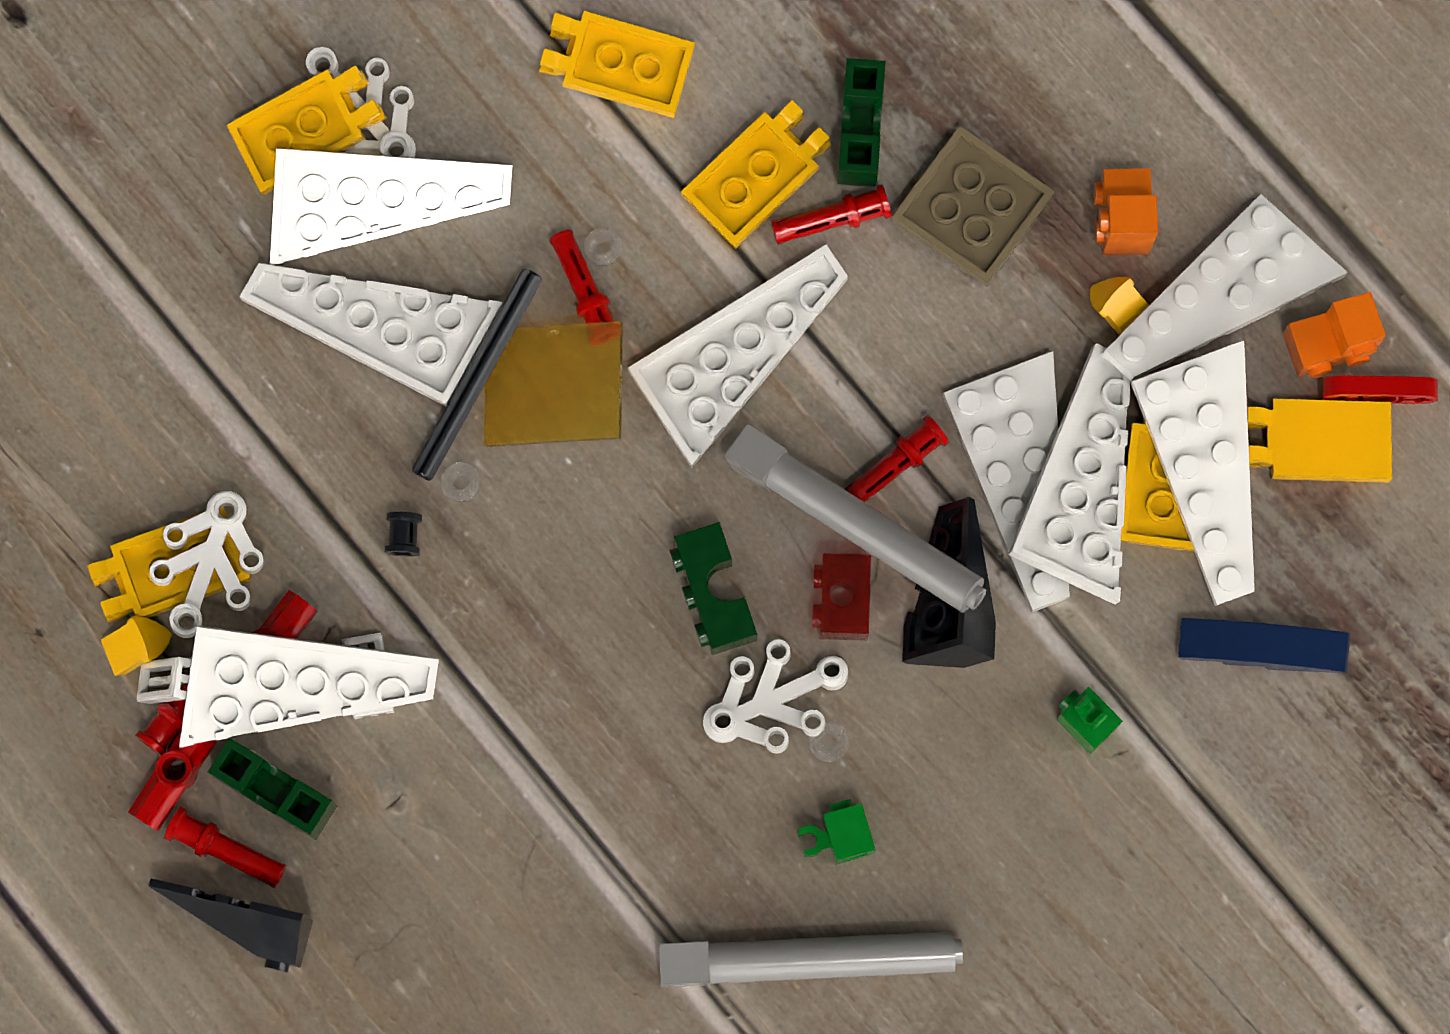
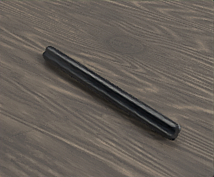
M525 268L521 270L415 461L412 472L424 480L430 481L435 476L542 282V278L537 273Z

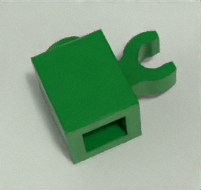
M1090 687L1081 694L1075 689L1059 704L1063 712L1059 715L1057 721L1090 754L1123 722Z
M851 799L828 806L829 812L822 816L825 831H821L813 825H806L797 830L798 837L811 834L817 841L813 848L803 851L804 857H814L824 850L831 849L835 865L872 855L876 851L862 803L853 805Z

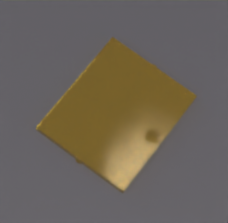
M615 321L516 328L484 385V446L495 447L621 439L622 384L624 382L622 376L623 323Z

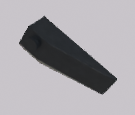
M967 497L939 506L928 543L984 578L983 588L986 589V594L976 609L972 610L969 608L962 613L916 583L915 590L920 592L914 613L908 612L904 623L902 662L906 664L966 668L995 659L996 620L975 499Z
M150 878V888L261 959H266L264 967L288 973L290 966L301 968L313 920L306 915L253 901L249 905L245 904V901L222 894L209 895L199 889Z

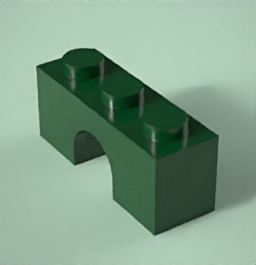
M847 58L837 182L839 185L876 187L886 61Z
M720 522L674 536L676 548L669 550L676 573L684 571L688 585L682 587L688 609L696 608L701 623L695 624L694 627L701 647L709 645L711 654L715 655L757 641L758 634L745 597L732 601H722L715 598L708 589V582L713 574L732 567V557Z
M228 738L207 771L221 783L314 840H317L337 808V805L331 799L300 780H296L282 772L264 758L231 738Z

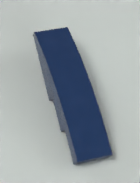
M1182 618L1178 657L1182 660L1222 662L1225 665L1265 667L1268 670L1347 674L1350 633L1268 623Z

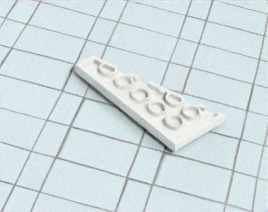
M276 148L270 265H277L297 258L308 257L336 248L347 247L406 230L425 227L441 221L510 205L512 165Z
M1260 194L1104 351L1103 356L1132 382L1173 362L1175 358L1194 349L1197 350L1224 334L1228 335L1279 310L1280 307L1300 297L1302 299L1314 293L1318 288L1344 278L1348 272Z
M827 244L628 367V372L691 468H693L847 281V274Z
M258 263L240 295L241 300L444 406L448 404L503 304L500 301L476 300L463 295L453 294L451 296L428 292L425 289L368 280L363 282L346 279V277L337 275H319L307 273L305 270Z
M1244 341L1131 382L1215 606L1255 592Z
M1096 343L1091 348L1008 555L1116 605L1120 602L1121 595L1119 568L1122 566L1120 545L1125 510L1126 466H1124L1125 447L1128 445L1126 417L1127 407L1130 402V380L1103 356L1107 348Z
M1053 351L943 393V399L1007 555L1058 431ZM1008 555L1031 613L1069 598V583Z
M196 625L179 748L252 732H264L321 721V719L358 714V712L378 708H390L432 700L439 659L436 657Z

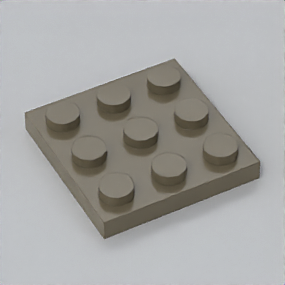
M959 126L892 215L891 221L987 287L1054 197L1055 191Z

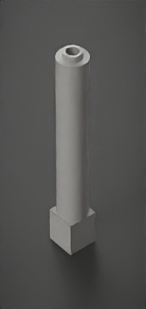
M749 424L746 425L724 455L730 467L767 492L772 490L963 613L969 608L972 610L976 609L986 594V589L983 588L984 578L788 454L785 447Z
M953 931L717 943H708V941L659 944L661 987L664 988L705 986L719 983L955 972V964H963L962 940L954 939Z

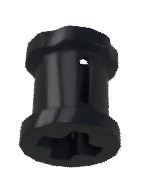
M402 511L388 512L386 520L390 522L389 545L385 546L384 553L392 556H419L420 549L416 547L418 523L422 522V515Z

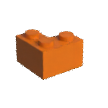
M1151 168L1103 169L1100 182H1094L1093 186L1094 205H1101L1099 219L1095 220V242L1102 243V255H1149L1158 235L1157 195H1152Z
M1371 291L1333 302L1326 313L1289 323L1283 332L1297 377L1309 374L1311 379L1333 372L1332 367L1347 363L1348 368H1352L1369 362L1371 360L1370 356L1378 351V346L1386 337Z

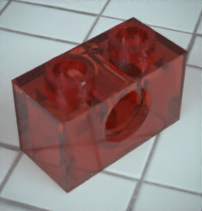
M823 553L822 565L814 564L813 588L821 589V604H813L812 628H820V639L868 640L871 555ZM837 588H844L851 593L853 599L848 605L838 606L832 602L830 598L831 592Z

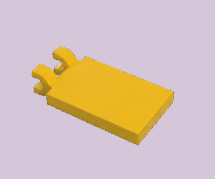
M587 11L583 12L581 21L562 14H554L550 28V37L570 40L566 55L544 48L539 72L556 76L564 75L563 87L667 117H675L695 42Z
M356 65L336 78L327 69L227 124L260 193L265 195L274 190L276 148L344 152L366 140L361 131L362 128L375 125L387 119L381 105L376 104L373 99L358 109L356 108L349 93L359 91L370 85L362 70L359 71Z
M793 100L774 119L766 112L761 114L681 191L682 196L735 249L819 170V165L813 159L820 156L831 146L829 142L830 137L820 127L804 143L790 131L804 119L802 115L803 110Z
M1272 399L1270 410L1262 407H1247L1248 429H1267V447L1249 445V468L1269 467L1271 468V479L1386 483L1392 480L1391 402Z
M1143 417V424L1132 423L1126 461L1124 526L1121 528V542L1194 552Z
M222 507L219 514L224 518H228L225 508ZM194 515V516L185 518V519H183V520H180V521H177V522H174V523H179V524H180V523H182V522H184V521H187V520H189V519H191V518H193V517H195V516H197V515ZM166 526L110 545L114 557L87 565L95 587L114 578L118 584L121 596L100 602L108 623L121 619L133 611L135 616L150 618L173 610L180 604H184L198 564L174 575L173 581L166 586H158L152 582L149 573L150 567L157 560H169L207 542L211 528L189 536L187 543L182 548L171 549L164 542L163 531ZM173 530L168 534V539L172 542H178L183 537V533L179 530ZM227 533L222 548L240 584L250 582V575L245 573L240 567L239 557L241 554L231 536ZM159 567L155 570L154 575L158 579H165L170 571L166 567ZM215 569L204 598L225 591Z

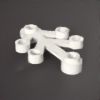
M317 47L307 55L306 66L311 77L321 73L316 70L317 65L321 62H328L330 64L328 70L332 72L334 78L341 75L338 71L339 65L336 55L331 49ZM373 58L367 62L365 67L370 84L367 86L366 102L357 92L349 93L357 109L372 99L375 100L376 104L382 106L384 82L389 78L390 71L385 60ZM382 66L384 72L380 76H374L371 74L372 68ZM406 86L395 87L390 93V101L394 108L391 129L389 130L382 121L362 128L363 130H369L376 140H364L343 153L392 156L390 155V150L395 146H401L404 151L399 157L415 158V143L406 134L408 111L414 105L412 91ZM399 94L409 96L405 104L395 102Z
M222 491L216 493L209 500L206 512L180 524L171 523L163 531L165 544L171 549H180L185 546L189 536L211 528L207 542L169 560H157L151 565L149 570L154 584L166 586L173 581L174 575L198 564L184 604L176 606L170 614L171 628L179 637L191 638L195 636L196 625H203L202 615L199 610L214 569L227 592V605L232 610L242 611L250 604V593L245 586L240 584L222 548L226 535L229 533L241 554L239 557L241 569L247 574H256L263 567V555L258 549L254 548L242 524L247 514L246 504L242 497L235 492ZM224 506H230L234 509V514L229 518H224L219 514L220 509ZM173 530H179L183 533V537L178 542H172L168 539V534ZM248 555H255L259 558V562L254 567H248L244 564V559ZM159 567H166L170 573L165 579H158L154 575L155 570ZM242 592L245 594L246 599L241 604H235L230 599L232 594ZM185 616L192 617L194 625L189 629L181 628L179 626L181 618Z
M780 639L773 640L767 646L766 654L768 660L753 700L738 706L745 682L753 678L755 670L753 662L749 658L744 656L737 657L730 665L732 677L722 703L714 704L704 715L703 727L705 733L710 739L718 743H728L740 737L764 745L772 753H782L789 744L788 734L783 728L772 727L766 730L746 722L762 715L800 728L808 736H818L825 729V718L821 712L817 710L803 712L782 704L819 687L831 691L842 688L848 679L846 663L837 656L824 657L817 664L815 671L775 689L782 667L789 661L791 653L790 647L785 641ZM776 647H782L785 649L786 654L783 658L776 659L771 655L772 650ZM739 664H746L749 666L750 671L748 674L740 676L735 673V668ZM829 665H835L840 671L838 675L829 677L824 673V670ZM720 716H727L731 722L729 726L720 728L715 724L716 719ZM810 717H816L820 720L821 724L816 729H809L805 725L806 720ZM774 734H780L783 736L784 742L780 746H773L769 743L770 737Z

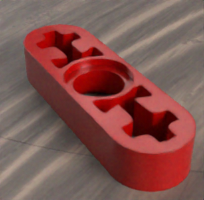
M1329 376L1323 379V400L1428 404L1438 401V380L1432 377Z

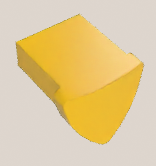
M1130 277L1109 278L1092 285L1090 288V302L1100 316L1106 319L1119 336L1150 306L1133 287L1134 282Z
M132 616L127 619V624L101 639L114 676L126 675L144 663H149L160 656L170 643L172 633L158 622L145 617Z

